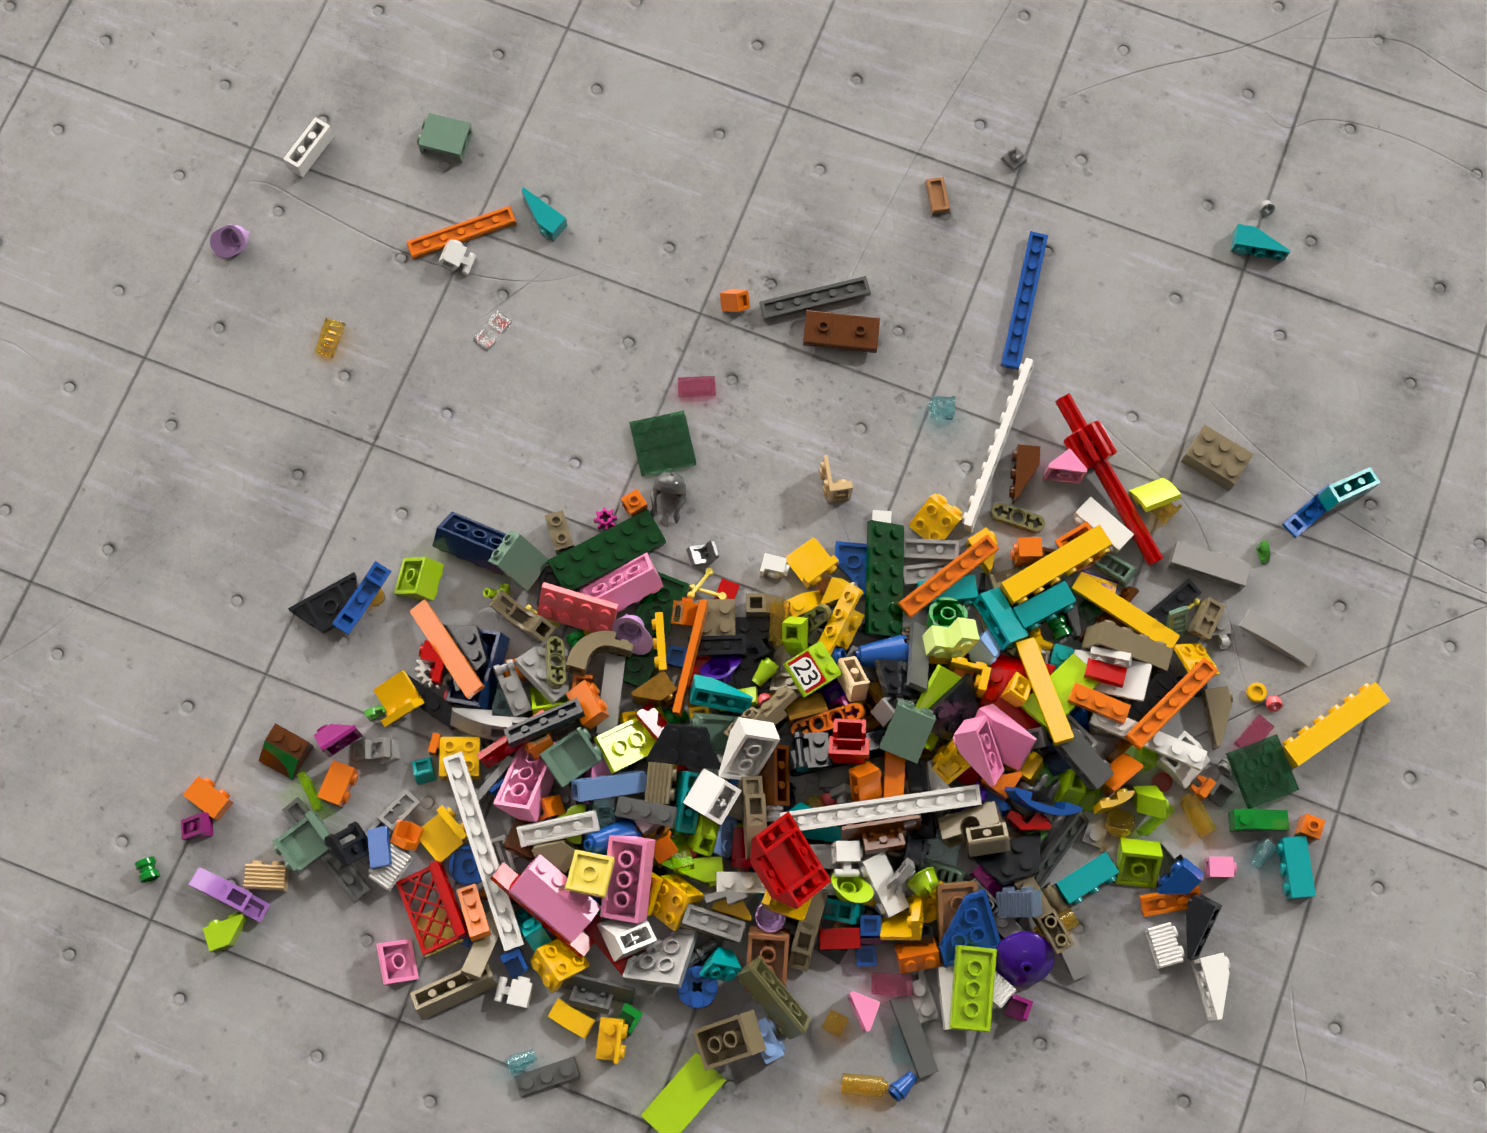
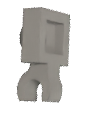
M1228 615L1221 616L1211 637H1217L1220 650L1228 649V646H1230L1228 635L1232 634Z
M907 857L896 870L895 876L886 884L887 889H890L892 885L898 886L895 890L896 895L902 892V884L906 880L911 879L915 873V865L912 860Z

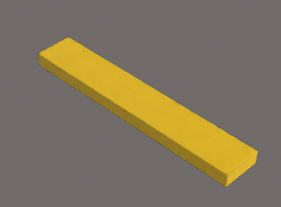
M1083 572L1079 574L1070 588L1139 634L1149 636L1150 640L1164 642L1167 644V647L1173 648L1180 637L1179 634Z
M1035 638L1016 642V649L1054 745L1074 741V735Z

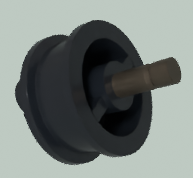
M907 834L904 838L905 849L887 851L885 855L897 858L896 870L908 857L914 862L915 875L926 869L927 862L924 861L926 855L928 856L931 844L927 843L926 839L922 841L911 838V835Z

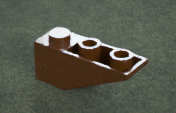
M1018 444L1016 449L1012 451L1011 461L1014 462V468H1011L1010 479H1013V486H1010L1009 490L1012 504L1016 503L1040 464L1041 446Z

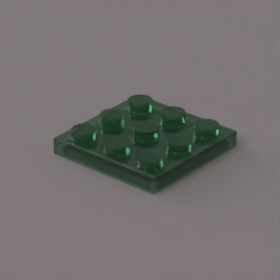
M684 410L629 422L641 477L696 465Z
M1277 734L1225 753L1247 809H1252L1299 790Z

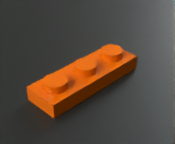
M1077 682L1073 684L1067 701L1121 725L1125 723L1131 707L1129 704Z
M476 883L457 889L471 941L490 936L491 932Z
M1197 885L1189 894H1159L1156 892L1139 895L1141 914L1143 917L1186 910L1188 909L1187 903L1189 899L1196 894H1201L1200 887Z

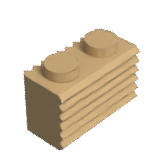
M857 657L840 658L837 666L842 674L837 679L850 702L866 700L870 681H868L866 673L862 670L863 668L860 662H858Z
M253 860L252 864L245 865L244 889L287 892L289 869L284 865V862L272 861V865H264V861Z

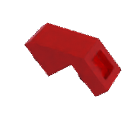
M425 640L424 645L420 646L419 657H421L420 659L423 663L435 665L430 670V679H432L431 681L434 685L442 686L446 666L431 643Z
M1011 810L1004 818L1018 832H1047L1052 827L1049 824L1050 820L1044 814L1036 813L1027 823L1024 822L1025 818L1017 811L1014 813Z

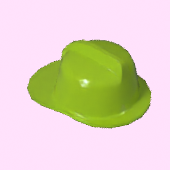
M929 867L915 874L907 882V888H910L919 897L927 894L932 896V891L939 883L935 869Z
M833 873L831 877L834 892L837 898L843 902L865 903L871 900L874 895L873 888L860 875L859 877H834Z

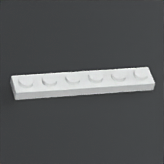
M1092 713L1088 724L1127 740L1124 736L1138 722L1126 718L1125 723L1121 725ZM1160 731L1143 746L1148 750L1198 771L1202 769L1208 752Z

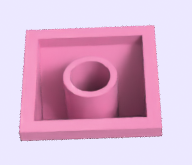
M1068 449L1049 463L1042 479L1080 484L1087 473V468L1072 450Z
M412 939L376 944L384 985L392 986L419 979Z
M853 991L847 997L862 1031L865 1033L871 1030L881 1002Z

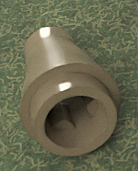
M1049 882L1041 888L1050 906L1058 913L1067 907L1056 885Z

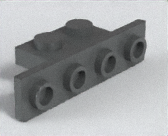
M580 974L564 980L560 986L561 988L572 990L569 1006L606 1015L609 1013L612 1000L632 1005L635 995V988Z

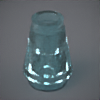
M1263 837L1261 841H1258L1250 862L1261 869L1275 854L1277 845Z
M533 1049L509 1055V1058L505 1059L511 1075L519 1074L537 1061Z

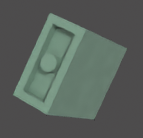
M429 113L427 119L423 121L422 134L417 139L420 152L425 153V150L454 156L456 162L462 163L473 132L471 123Z
M510 531L504 536L499 547L493 551L488 562L497 566L510 577L517 587L529 591L547 566V560L549 559L521 534Z
M903 700V702L898 701L887 731L880 742V749L918 763L936 720L933 711L927 708H916L912 702Z
M694 712L689 725L707 727L710 741L716 749V755H724L728 737L723 732L739 716Z
M578 727L539 754L561 788L602 761L600 756L603 753L597 745L593 746L589 741L592 737L585 728L582 730L581 727Z
M313 810L305 814L306 817L282 836L272 839L275 844L273 846L274 850L279 856H284L286 859L284 864L291 872L294 870V872L301 873L332 849L325 844L324 840L331 832Z

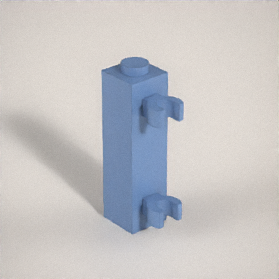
M635 770L571 780L573 800L582 802L645 792L647 775L645 771Z

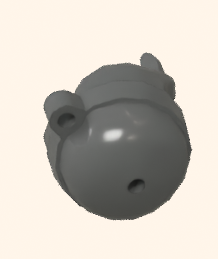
M664 472L654 482L650 496L652 503L650 513L654 519L657 514L658 494L662 492L677 494L679 501L673 515L677 524L680 519L679 511L685 504L686 484L684 478L678 473Z
M1047 774L1042 776L1035 788L1025 782H1020L1016 788L1033 792L1031 800L1042 802L1051 800L1053 795L1059 790L1061 783L1058 781L1047 796L1039 791L1047 782ZM1010 798L1009 803L1012 809L1023 817L1031 818L1036 814V812L1020 806Z

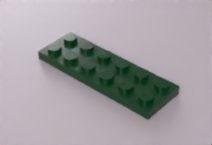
M647 509L547 560V563L560 587L574 591L639 556L666 544L667 541Z
M875 520L867 521L865 634L888 638L902 635L903 610L899 607L898 602L903 599L904 525Z
M658 572L664 587L654 594L643 597L635 615L642 619L645 629L653 640L657 636L656 630L652 631V619H655V613L663 612L666 643L673 626L671 624L674 600L682 601V597L685 598L690 585ZM652 646V649L647 654L637 655L632 653L631 658L626 657L623 682L640 687L649 681L655 669L654 657H658V650Z

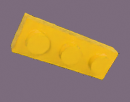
M663 612L655 613V619H652V631L656 630L657 638H653V648L658 650V657H654L655 668H659V673L662 671L667 673Z

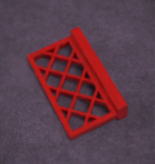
M436 860L430 863V866L396 882L424 956L455 941L470 937L448 875L441 862ZM431 872L432 880L430 885L421 883L423 876ZM408 882L416 883L411 894L406 893L403 885ZM419 885L428 888L424 899L415 896ZM432 890L439 893L436 904L427 901ZM413 899L422 901L418 913L411 909ZM426 903L435 906L431 917L422 914ZM439 908L446 911L443 922L434 919ZM420 917L429 919L425 931L418 928L417 924ZM433 921L442 924L438 935L429 933ZM445 927L452 928L455 936L449 939L442 938ZM427 935L435 937L436 940L432 947L426 949L424 942Z

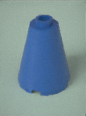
M898 635L858 646L854 656L857 657L861 666L876 669L874 663L877 659L908 661L909 643L904 642V639H907L905 635Z
M623 818L601 828L599 831L588 834L584 840V848L587 852L607 856L609 836L642 837L640 831H637L635 827L637 824L634 820Z

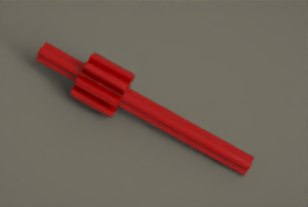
M1068 393L1060 397L1055 403L1073 433L1064 439L1067 449L1072 450L1087 468V471L1093 468L1126 528L1134 534L1132 538L1148 566L1164 558L1108 461L1117 453V450L1102 423L1095 421L1087 424L1071 394Z

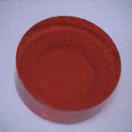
M1159 772L1153 776L1151 783L1156 785L1161 792H1166L1172 787L1173 781L1169 774Z

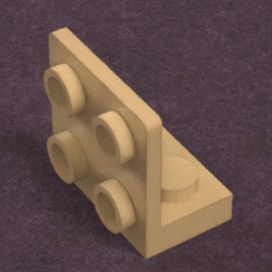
M828 455L823 456V462H820L819 468L820 479H824V486H822L823 496L827 497L828 503L851 500L852 480L841 479L833 483Z

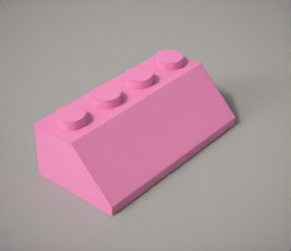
M645 553L580 588V592L618 604L617 612H620L626 606L641 601L643 597L658 592L664 586L648 553Z
M524 746L517 750L493 804L518 820L537 822L543 808L540 799L548 797L555 778L541 758L534 760L532 754L527 755Z
M609 836L607 856L614 857L615 862L606 898H602L600 917L637 924L647 920L655 839L637 836Z
M540 854L528 865L509 892L569 943H572L592 921L601 906L589 895L566 891L565 887L568 877Z

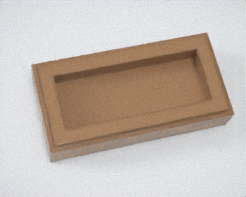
M944 177L926 179L925 183L932 215L950 212Z

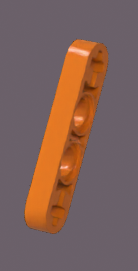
M850 703L799 720L792 725L791 732L792 734L797 732L800 726L810 727V729L804 730L803 733H811V730L812 733L826 732L834 729V721L832 719L834 713L839 712L842 719H862L865 716V708L859 703ZM853 707L859 709L857 717L856 715H846V713L854 710ZM821 718L824 722V726L820 730L814 725L815 720Z

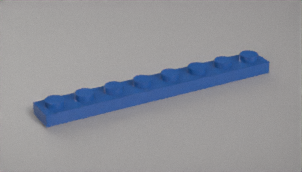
M1030 231L1001 367L1019 370L1048 239L1046 234Z

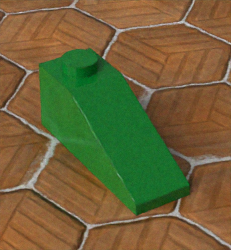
M1233 809L1228 812L1229 832L1289 831L1287 810Z

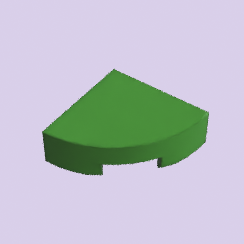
M1268 540L1256 546L1262 565L1270 561V548Z
M376 706L364 710V713L369 721L386 715V710L383 706Z

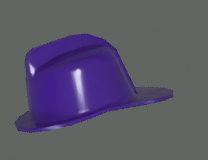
M741 656L712 657L701 667V676L711 677L728 684L731 680L732 672L741 663Z

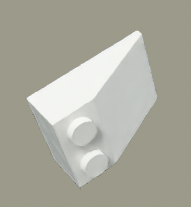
M739 717L730 731L719 770V777L741 780L742 776H758L780 741L774 723Z
M1219 953L1192 960L1191 965L1208 1021L1222 1019L1230 974L1228 957L1224 953Z

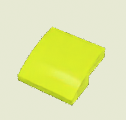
M1160 478L1129 490V495L1137 505L1141 504L1146 512L1181 499V493L1165 478Z

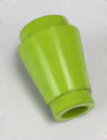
M766 657L764 661H761L752 681L761 687L777 672L776 670L779 666Z

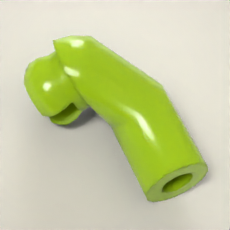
M500 585V590L509 595L511 592L510 585ZM485 588L483 596L493 599L499 590Z

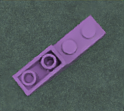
M200 867L188 884L258 923L262 921L270 907L269 903L259 899L252 893Z

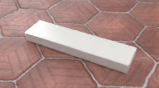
M596 810L517 827L521 847L600 830Z

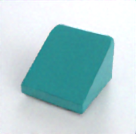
M431 757L412 762L413 774L417 785L436 780Z

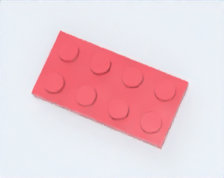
M544 582L541 587L537 615L592 633L612 631L613 623L616 620L618 604Z

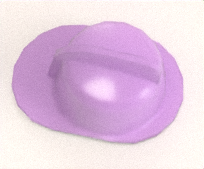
M226 225L212 233L210 237L211 248L219 257H232L245 249L249 241L248 234L250 231L245 230L239 225Z
M625 614L613 623L612 631L617 632L616 637L628 640L634 644V654L644 655L652 649V637L645 629L641 618L636 615Z

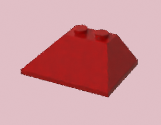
M1000 654L996 658L997 660L990 666L991 671L987 689L981 698L980 708L994 704L1025 730L1040 727V724L1020 706L1016 708L1000 697L1016 672L1028 679L1020 658ZM1045 664L1049 675H1051L1055 670V665ZM1032 687L1030 689L1028 697L1033 693Z
M789 811L752 838L750 864L772 899L798 909L831 882V879Z

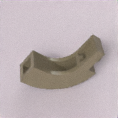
M499 590L489 604L504 620L539 642L545 643L556 628L543 616L536 615L521 606L503 590Z
M597 631L588 634L580 639L570 651L566 662V672L585 676L589 662L600 653H613L631 658L634 644L625 639L617 640V632Z

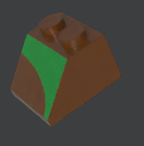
M275 723L264 741L258 761L293 780L314 746Z

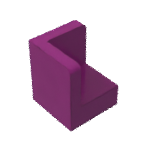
M1013 994L1007 1003L1004 1015L1021 1022H1026L1033 1001Z

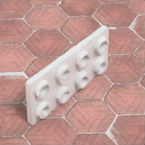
M1092 646L1090 652L1074 650V654L1086 664L1088 658L1127 668L1123 688L1100 683L1094 690L1107 695L1144 701L1152 669L1151 664L1132 660L1131 653Z

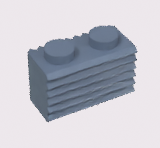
M1014 886L1002 887V891L996 892L998 917H1037L1043 914L1041 891L1033 890V886L1021 887V890H1015Z

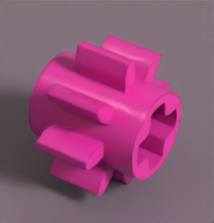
M603 507L601 512L596 511L598 518L594 519V523H599L598 530L601 528L608 530L615 526L613 521L618 519L617 516H612L614 513L613 509L608 511ZM604 517L608 518V522H604Z

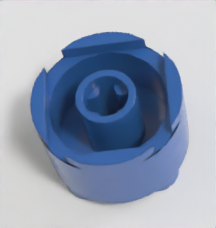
M701 966L688 968L681 989L677 988L680 1000L686 1006L693 1009L709 1006L715 1000L718 991L716 979L700 976ZM701 983L702 992L696 991L694 993L692 991L694 989L693 984Z

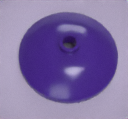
M1017 932L1004 938L996 947L995 971L1011 985L1020 987L1034 985L1047 977L1053 968V949L1049 942L1037 933Z

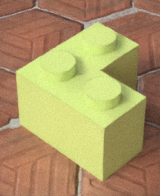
M960 617L949 628L931 625L922 635L926 656H933L935 658L956 659V657H964L979 641L976 621Z

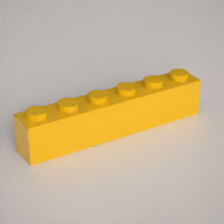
M1099 524L1003 581L1000 589L1011 606L1016 603L1020 605L1028 600V596L1032 594L1036 596L1045 590L1043 587L1048 584L1051 586L1061 581L1060 577L1066 574L1067 577L1072 575L1080 565H1083V567L1094 561L1092 558L1099 555L1102 557L1110 551L1109 548L1112 542Z
M1376 682L1371 685L1368 683L1364 684L1358 689L1360 693L1356 696L1353 693L1343 699V705L1339 707L1336 704L1328 710L1329 715L1326 717L1321 715L1312 722L1315 725L1310 728L1305 726L1297 732L1299 734L1298 737L1293 739L1291 736L1282 742L1284 747L1279 749V751L1293 769L1300 766L1390 701Z

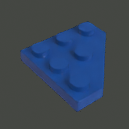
M836 541L835 557L839 560L838 567L851 582L857 583L858 588L863 590V595L866 598L867 544Z
M984 889L964 896L938 946L945 967L954 965L956 945L996 949L1001 942L987 893Z

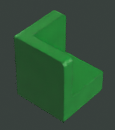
M625 1003L618 1018L625 1019V1024H628L627 1033L632 1035L644 1014Z

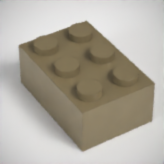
M1204 425L1181 462L1230 491L1254 454Z
M754 1010L693 1030L705 1071L766 1050Z

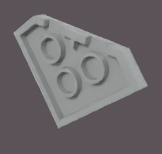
M557 632L550 636H557L561 638ZM563 640L566 664L569 656V645ZM541 642L515 659L514 665L554 705L567 696L566 693L569 691V672H566V681L562 688L552 689L548 686L544 649L546 642ZM551 644V645L554 646V652H553V653H555V651H556L557 648L555 647V644ZM555 659L550 660L553 665L560 666L559 661Z
M678 929L671 932V936L663 941L658 940L647 947V951L636 957L634 955L628 959L622 976L623 980L626 982L681 989L698 937L695 930Z

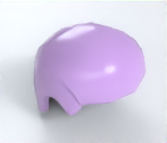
M762 903L758 905L755 912V920L758 927L767 933L777 932L786 921V916L766 910Z

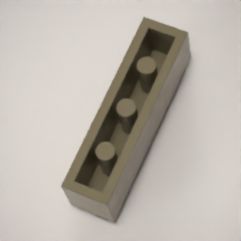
M488 963L480 981L462 975L461 970L411 992L410 995L417 1013L423 1020L494 988L498 984Z

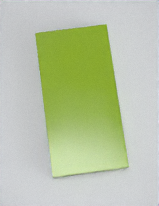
M1074 653L1050 675L1066 717L1077 707L1067 702L1075 682L1093 690L1101 683L1083 678L1086 663ZM1033 692L1020 708L1041 726H1045L1049 732Z
M938 664L928 681L927 690L921 694L915 707L928 709L962 677ZM930 733L924 747L932 751L939 736Z
M956 945L949 1018L950 1029L990 1032L997 949Z
M696 1052L641 1116L659 1133H681L725 1083L726 1079L714 1068L705 1071L701 1056Z

